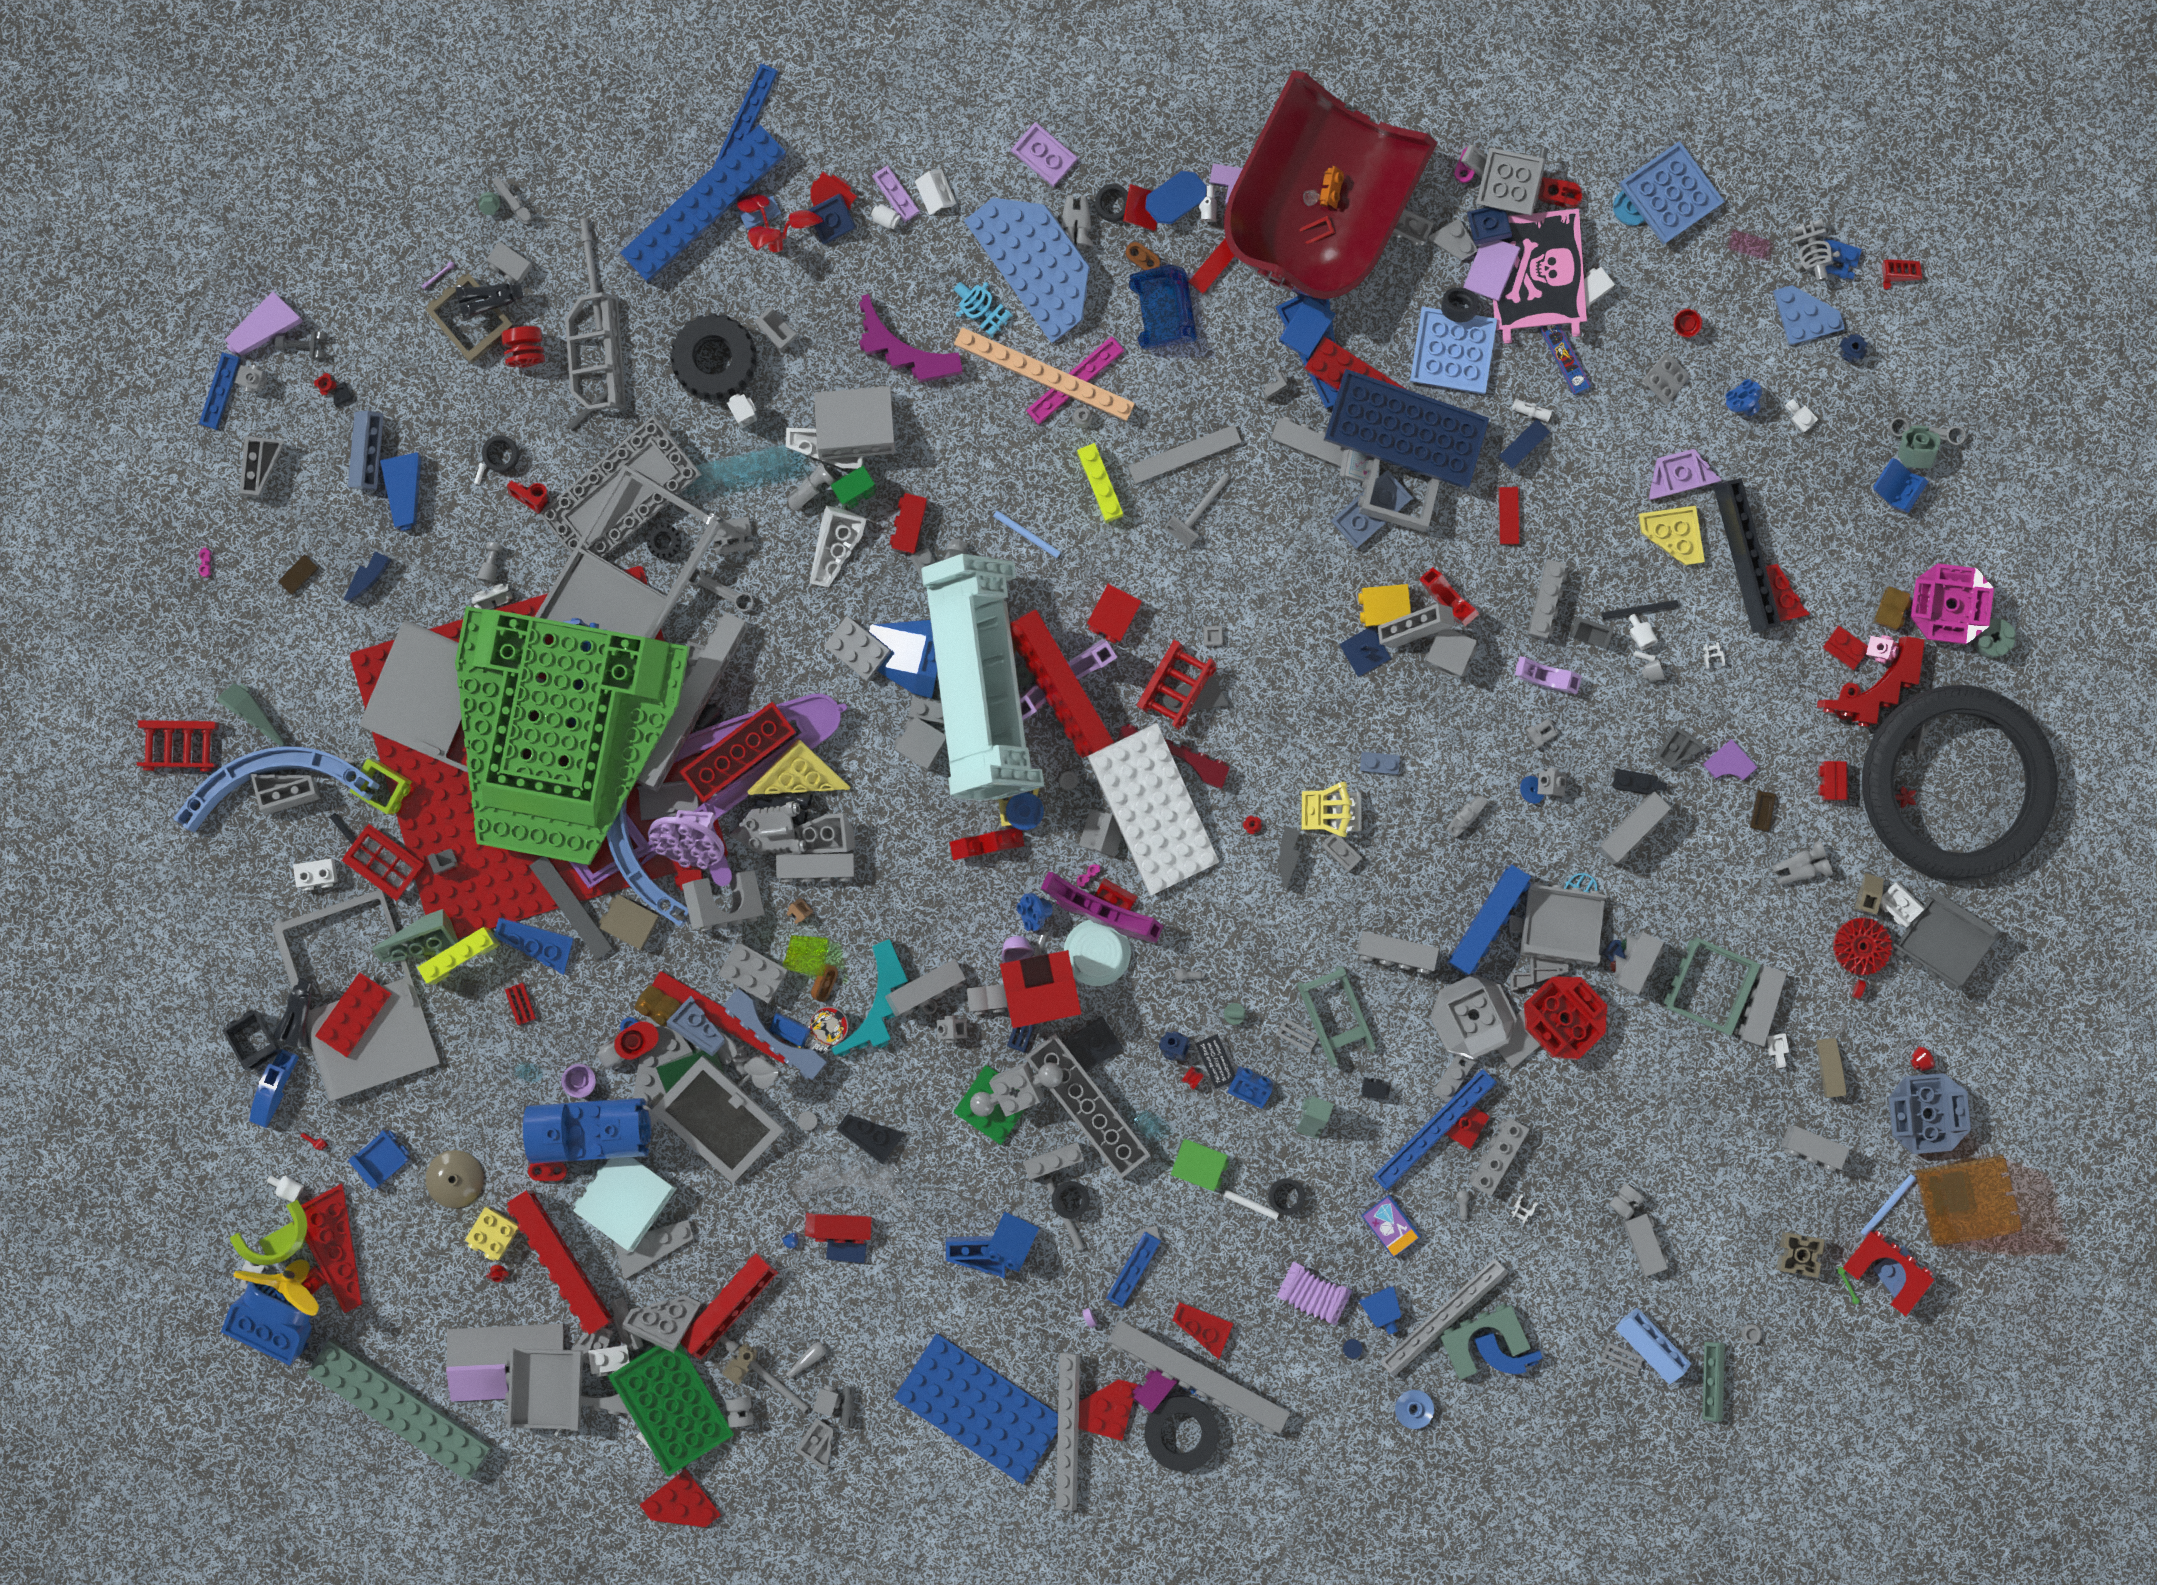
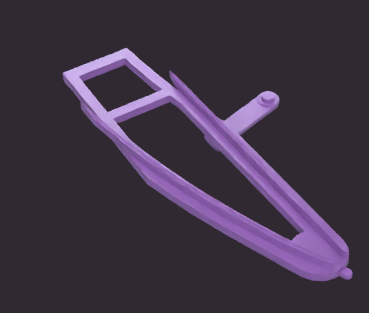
M822 693L810 694L777 704L776 706L789 722L796 721L797 727L802 733L693 812H712L715 815V820H717L750 795L747 791L798 738L812 750L832 736L839 727L841 712L847 710V705L844 703L837 705L830 696ZM760 710L690 734L674 763L713 747ZM626 813L628 832L638 845V848L634 850L637 858L640 859L649 854L641 862L642 865L658 853H656V848L652 843L646 841ZM712 825L711 830L716 834L714 826ZM723 854L722 859L717 864L708 866L714 882L719 886H726L732 881V873ZM569 861L589 889L619 871L615 861L594 874L586 864Z

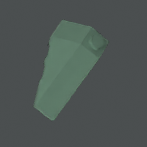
M234 683L218 696L216 700L236 715L245 718L247 723L260 729V732L281 747H287L286 742L259 703L249 693L251 689L242 683L240 686Z
M441 909L423 916L374 946L373 952L381 963L403 961L407 957L416 956L418 959H422L425 955L440 954L458 943L451 920L445 911Z

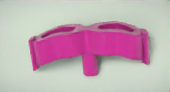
M204 547L199 553V558L203 564L200 565L198 571L200 575L207 578L211 575V565L209 564L211 561V551Z
M1096 864L1090 865L1087 875L1082 874L1078 876L1077 886L1084 887L1086 883H1089L1090 878L1100 873L1101 867Z

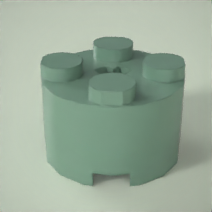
M1911 426L1909 430L1903 432L1898 449V456L1902 464L1906 468H1931L1936 460L1941 439L1937 432L1934 434L1929 431L1927 426Z
M1994 618L1990 619L1989 627L1972 639L1977 653L1986 658H1996L2008 653L2015 643L2016 632L2007 621ZM1995 635L1997 641L1993 642V638L1991 636Z

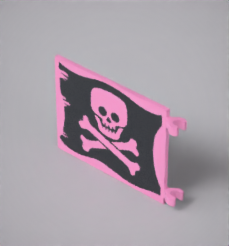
M1579 209L1533 213L1532 216L1525 214L1507 216L1512 237L1500 239V241L1520 247V251L1500 301L1493 300L1494 318L1497 319L1496 330H1503L1504 344L1512 343L1511 329L1571 323L1573 337L1581 336L1580 322H1587Z

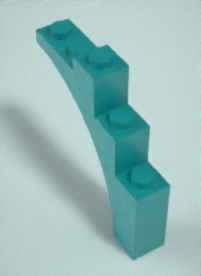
M890 939L872 946L878 971L877 992L873 1006L857 1031L845 1041L832 1048L834 1055L845 1056L851 1053L849 1050L857 1046V1049H861L867 1046V1041H871L873 1047L878 1046V1049L889 1045L888 1041L891 1040L883 1018L886 1017L888 1020L895 1017L885 996L892 992L891 989L895 988L897 990L905 986L906 982H909Z

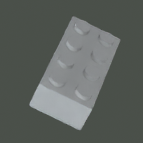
M1656 792L1649 794L1596 849L1612 865L1622 863L1629 856L1627 852L1630 849H1636L1643 842L1641 838L1649 836L1656 829L1654 825L1657 822H1663L1670 815L1668 811L1671 807Z
M1363 931L1360 933L1356 955L1360 956V960L1371 962L1372 959L1379 960L1378 964L1391 966V963L1398 964L1397 968L1410 970V967L1416 968L1417 973L1427 975L1435 969L1439 948Z

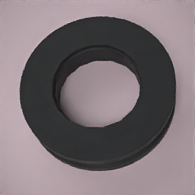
M1185 1395L1172 1396L1162 1400L1155 1410L1148 1415L1144 1431L1145 1442L1152 1457L1160 1465L1174 1471H1189L1206 1463L1216 1449L1219 1436L1218 1425L1212 1411L1200 1400ZM1179 1413L1189 1414L1194 1417L1200 1424L1202 1431L1198 1445L1185 1453L1174 1452L1167 1448L1161 1436L1162 1426L1165 1421L1172 1415Z

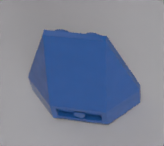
M931 620L871 625L869 633L891 650V653L878 668L877 672L915 695L932 698L937 681V665Z

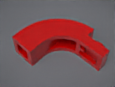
M1434 567L1419 579L1438 604L1452 607L1454 620L1458 624L1461 623L1466 626L1479 615L1478 611L1460 597L1443 574Z

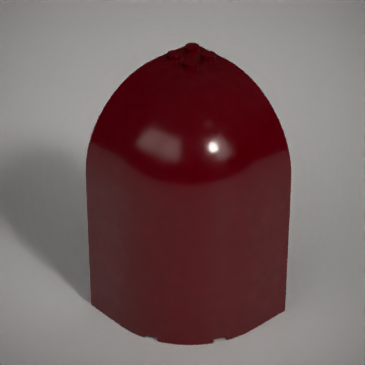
M1293 70L1230 193L1225 210L1224 232L1227 244L1234 256L1271 285L1314 298L1331 299L1350 292L1371 273L1386 247L1438 142L1428 133L1393 126L1382 121L1376 124L1370 121V116L1358 110L1352 112L1346 109L1344 102L1332 95L1306 72ZM1333 166L1344 172V181L1341 186L1337 209L1329 204L1327 207L1321 206L1319 201L1322 188H1328V186L1323 185L1325 171L1328 168H1333ZM1329 216L1335 234L1330 235L1314 243H1305L1306 241H1309L1317 236H1320L1330 231L1327 222H1324L1302 232H1300L1299 229L1321 218Z

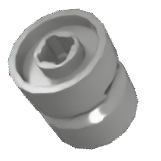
M1625 1183L1618 1191L1619 1196H1614L1608 1205L1629 1220L1635 1212L1634 1207H1639L1645 1198Z
M750 1396L726 1399V1408L730 1412L728 1416L729 1427L754 1424L753 1413L749 1411L752 1408Z

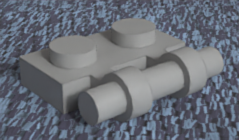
M749 517L720 521L722 525L713 538L714 543L722 541L721 547H715L716 555L724 554L725 556L730 555L731 552L741 551L742 553L747 552L749 549H754L753 541L745 542V537L752 536ZM739 538V544L728 545V540Z

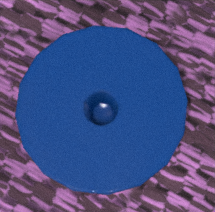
M1527 776L1520 784L1521 795L1529 803H1539L1544 795L1538 794L1539 778Z

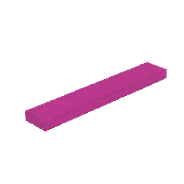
M1111 336L1068 374L1089 382L1123 353L1124 349ZM1050 389L1031 405L1026 412L1040 425L1071 397Z

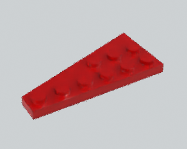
M341 1183L301 1206L307 1218L305 1240L345 1314L362 1305L363 1302L344 1185Z

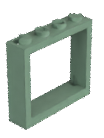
M1695 937L1693 940H1689L1686 946L1688 953L1686 958L1682 957L1678 968L1681 970L1679 975H1675L1671 982L1673 989L1671 994L1667 993L1663 1003L1666 1004L1664 1009L1731 1036L1761 964ZM1698 946L1748 967L1724 1027L1674 1006Z

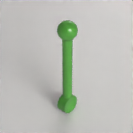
M1839 1267L1837 1273L1842 1276L1853 1298L1852 1302L1856 1305L1859 1304L1860 1299L1856 1297L1846 1278L1845 1270L1843 1267Z

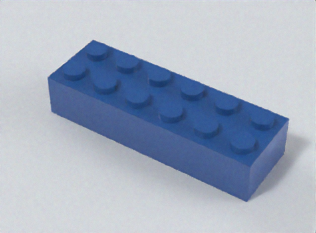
M1512 864L1507 866L1447 961L1448 965L1464 975L1476 972L1480 966L1478 963L1480 957H1485L1490 950L1488 946L1490 941L1493 942L1497 939L1501 932L1498 930L1499 927L1505 925L1511 916L1509 911L1511 908H1516L1521 900L1519 895L1521 892H1526L1532 882L1529 881L1530 875Z

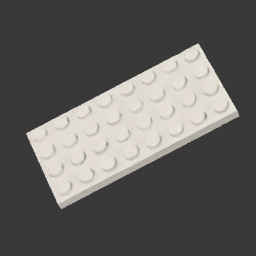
M1157 723L1087 756L1149 895L1162 891L1219 863Z

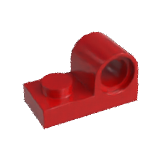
M512 480L507 484L508 494L537 514L548 503L547 489L541 483H534L528 489L523 484L515 483Z

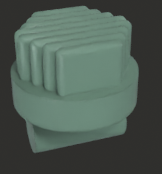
M485 192L479 197V210L484 215H494L499 209V194Z
M1231 1003L1224 1010L1225 1020L1232 1025L1240 1024L1245 1019V1009L1238 1003Z

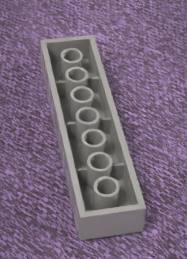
M1055 1032L1024 1056L1037 1074L1046 1063H1055L1060 1066L1063 1071V1079L1059 1085L1049 1089L1120 1179L1151 1156Z

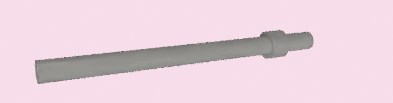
M588 218L580 219L582 234H580L581 242L584 243L591 294H596L599 292L591 245L593 241L592 233L589 231ZM600 299L592 300L596 331H602L603 319Z
M723 1335L719 1341L727 1347L726 1350L731 1354L734 1353L738 1356L739 1344ZM753 1360L749 1363V1367L803 1413L807 1410L809 1406L756 1361Z

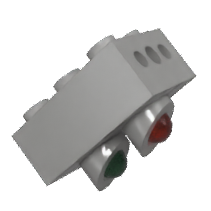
M1644 932L1637 933L1636 937L1625 933V937L1621 941V947L1625 952L1626 958L1623 959L1614 955V961L1610 964V969L1614 972V977L1616 978L1613 985L1632 995H1638L1640 992L1643 993L1648 983L1645 980L1648 975H1652L1656 967L1654 964L1657 957L1660 958L1664 951V947H1662L1664 942Z

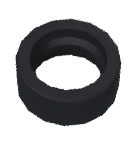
M1118 184L1103 186L1095 197L1097 214L1108 222L1122 220L1125 214L1128 191ZM1116 192L1122 196L1124 206L1120 212L1110 214L1103 209L1102 199L1107 193Z
M1451 288L1443 295L1441 311L1451 321L1459 323L1468 322L1476 316L1479 300L1472 291L1466 288ZM1450 302H1463L1467 304L1469 307L1463 309L1457 308L1453 306Z
M502 435L493 436L488 439L483 445L481 452L486 466L499 473L512 470L518 463L520 456L515 442ZM504 443L510 447L512 456L508 463L497 465L491 461L489 453L495 444Z
M1282 1178L1275 1181L1270 1187L1268 1200L1271 1207L1277 1213L1292 1215L1303 1207L1305 1192L1296 1180ZM1283 1185L1294 1187L1298 1193L1297 1203L1290 1208L1281 1207L1275 1199L1276 1191Z
M1068 1181L1055 1188L1051 1203L1059 1216L1072 1219L1086 1212L1090 1204V1196L1084 1185L1076 1181ZM1065 1189H1075L1079 1192L1081 1205L1077 1210L1067 1211L1061 1206L1060 1195Z

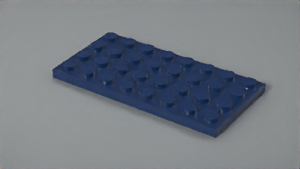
M1345 369L1323 440L1468 489L1489 418Z

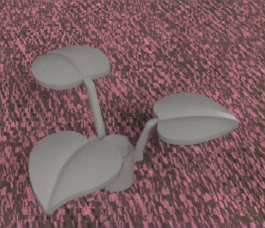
M719 1032L724 1038V1044L716 1052L720 1062L723 1064H728L731 1060L733 1062H746L744 1069L748 1075L737 1086L740 1087L751 1076L754 1085L760 1089H766L772 1085L780 1069L770 1065L762 1055H757L753 1058L749 1056L735 1058L738 1055L736 1045L726 1035ZM723 1088L719 1093V1103L722 1110L733 1119L741 1116L744 1113L745 1107L741 1104L736 1109L730 1104L728 1100L732 1095Z

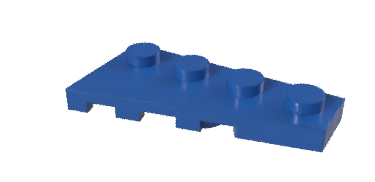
M499 917L494 937L537 959L542 964L555 969L560 974H565L574 937Z

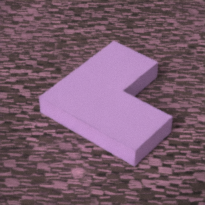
M1213 164L1210 184L1228 186L1225 203L1227 205L1230 193L1243 168Z

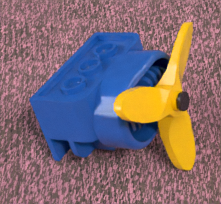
M296 1260L288 1265L283 1273L275 1275L235 1271L234 1277L249 1282L245 1293L230 1306L221 1333L290 1366L308 1348L309 1343L306 1341L312 1333L309 1320L311 1316L317 1315L319 1305L315 1298L301 1285L308 1275L309 1263L306 1260Z

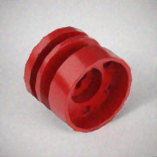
M516 327L501 332L503 347L512 348L504 352V357H507L505 359L507 367L525 368L545 361V355L541 354L544 352V348L534 346L542 342L540 327Z

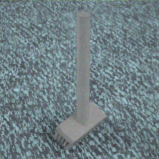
M1223 474L1184 523L1173 515L1164 529L1189 548L1199 537L1190 527L1230 478Z

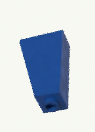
M418 452L380 460L394 527L400 529V531L411 530V526H416L421 470V455Z

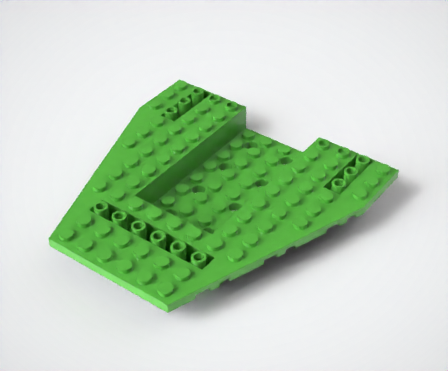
M466 606L455 668L458 676L457 684L460 692L459 701L462 726L465 734L464 742L467 750V767L470 791L472 792L471 801L472 808H474L477 844L590 865L679 705L690 647L647 637ZM549 634H552L554 637V642L551 645L545 643V638ZM586 641L591 643V649L588 652H584L582 649V645ZM540 673H545L547 676L544 683H539L537 680ZM579 679L584 682L581 690L575 688V682ZM538 711L539 718L537 721L530 719L531 712ZM574 717L576 719V726L569 728L567 721ZM530 749L532 755L529 759L525 760L523 758V751ZM562 756L569 758V763L565 767L560 765V758Z

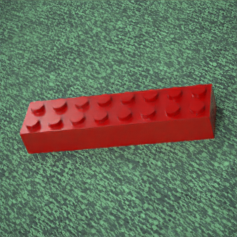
M1035 609L1023 614L1010 622L1011 638L1016 644L1018 654L1023 656L1026 661L1027 669L1036 678L1037 686L1046 695L1047 703L1056 712L1055 716L1063 724L1067 737L1073 741L1077 754L1084 758L1114 743L1037 610Z
M526 1190L507 1202L509 1206L507 1211L512 1218L515 1217L519 1222L517 1226L523 1235L526 1234L529 1238L527 1242L530 1248L538 1252L540 1264L548 1268L550 1272L548 1274L549 1278L554 1284H558L560 1288L558 1292L563 1300L567 1299L570 1303L569 1310L574 1317L578 1316L581 1323L579 1325L583 1332H588L589 1335L595 1334L614 1322L613 1317L533 1190Z

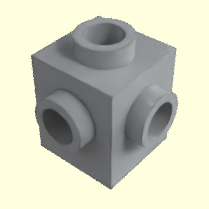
M240 365L235 384L243 387L245 392L254 394L256 391L261 393L262 388L264 389L267 384L266 374L258 366L251 365L249 368Z
M1557 768L1539 771L1538 794L1565 797L1566 773L1559 772Z
M956 1015L944 1016L945 1020H937V1039H945L946 1043H957V1039L967 1038V1019H956Z

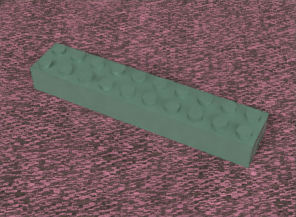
M334 1339L328 1340L307 1372L317 1381L467 1481L472 1479L493 1447Z

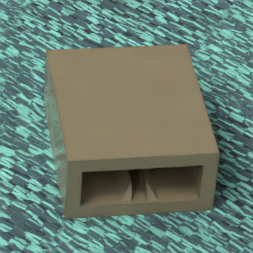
M619 894L616 897L613 896L608 905L610 907L608 913H604L599 921V924H601L600 929L639 950H643L660 916Z

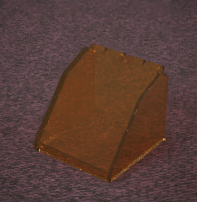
M1986 1153L1914 1170L1932 1246L1982 1240L2022 1231L2020 1215H2011L2012 1211L2018 1210L2015 1195L2006 1196V1192L2013 1191L2010 1175L2004 1177L2001 1175V1173L2009 1172L2004 1154Z

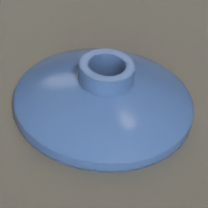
M1409 1390L1398 1398L1395 1405V1414L1399 1422L1405 1427L1419 1429L1431 1421L1434 1414V1405L1431 1398L1423 1391ZM1412 1405L1417 1406L1416 1412H1411L1410 1408Z

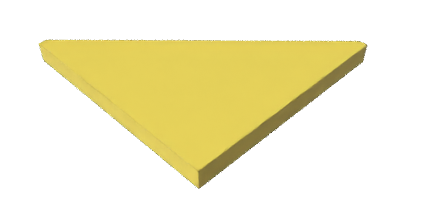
M798 738L747 792L750 795L781 794L786 792L849 790L851 787Z

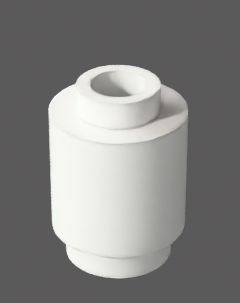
M882 204L879 207L875 206L871 213L873 222L888 229H895L901 217L896 211Z

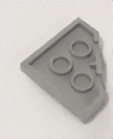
M682 1295L674 1300H663L652 1303L648 1307L634 1308L630 1310L624 1320L622 1329L674 1353L699 1311L701 1303Z

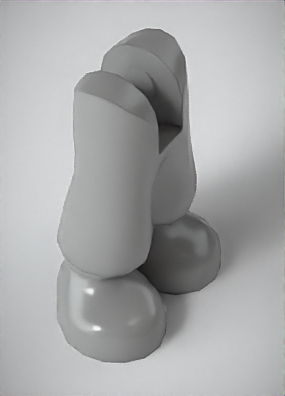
M1821 841L1815 842L1811 851L1803 850L1791 858L1772 866L1774 872L1789 868L1790 875H1784L1777 879L1779 885L1813 878L1818 872L1825 876L1833 875L1827 859L1811 864L1813 860L1826 857Z

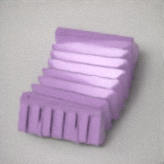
M1293 1261L1282 1286H1280L1277 1297L1284 1301L1289 1300V1305L1294 1303L1295 1309L1300 1307L1301 1312L1306 1310L1307 1316L1313 1313L1314 1318L1320 1316V1320L1325 1318L1327 1322L1336 1326L1347 1301H1349L1352 1290L1343 1285L1336 1287L1335 1283L1331 1285L1330 1281L1328 1283L1325 1280L1320 1281L1319 1277L1315 1278L1314 1274L1310 1275L1309 1270L1305 1272L1304 1266Z

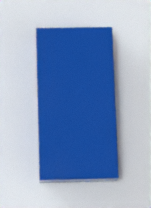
M779 1012L775 1014L769 1031L800 1047L805 1046L811 1030Z

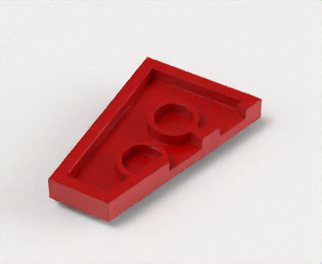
M1179 1302L1172 1320L1217 1359H1220L1233 1323Z

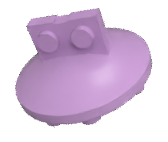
M678 810L676 817L659 818L650 826L648 837L649 841L656 848V853L678 862L682 867L695 866L706 869L708 866L717 864L724 854L723 842L711 830L715 820V815L712 812Z

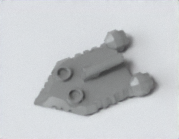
M794 801L788 802L782 807L752 809L747 814V818H744L743 822L729 835L742 842V844L747 845L748 848H751L759 855L770 852H788V850L797 855L807 850L805 840L795 838L792 817L800 813L799 803Z

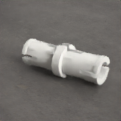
M1515 399L1512 406L1513 411L1523 413L1529 418L1534 417L1546 422L1549 421L1552 413L1551 410L1536 406L1535 403L1530 404Z

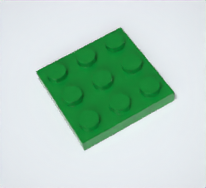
M985 1065L953 1113L1001 1145L1025 1109L1007 1117L1000 1104H996L992 1113L984 1117L977 1116L972 1112L970 1101L976 1093H994L989 1082L993 1076L999 1073Z

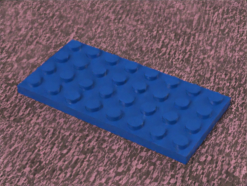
M938 1333L935 1334L893 1398L1022 1485L1058 1432V1413Z

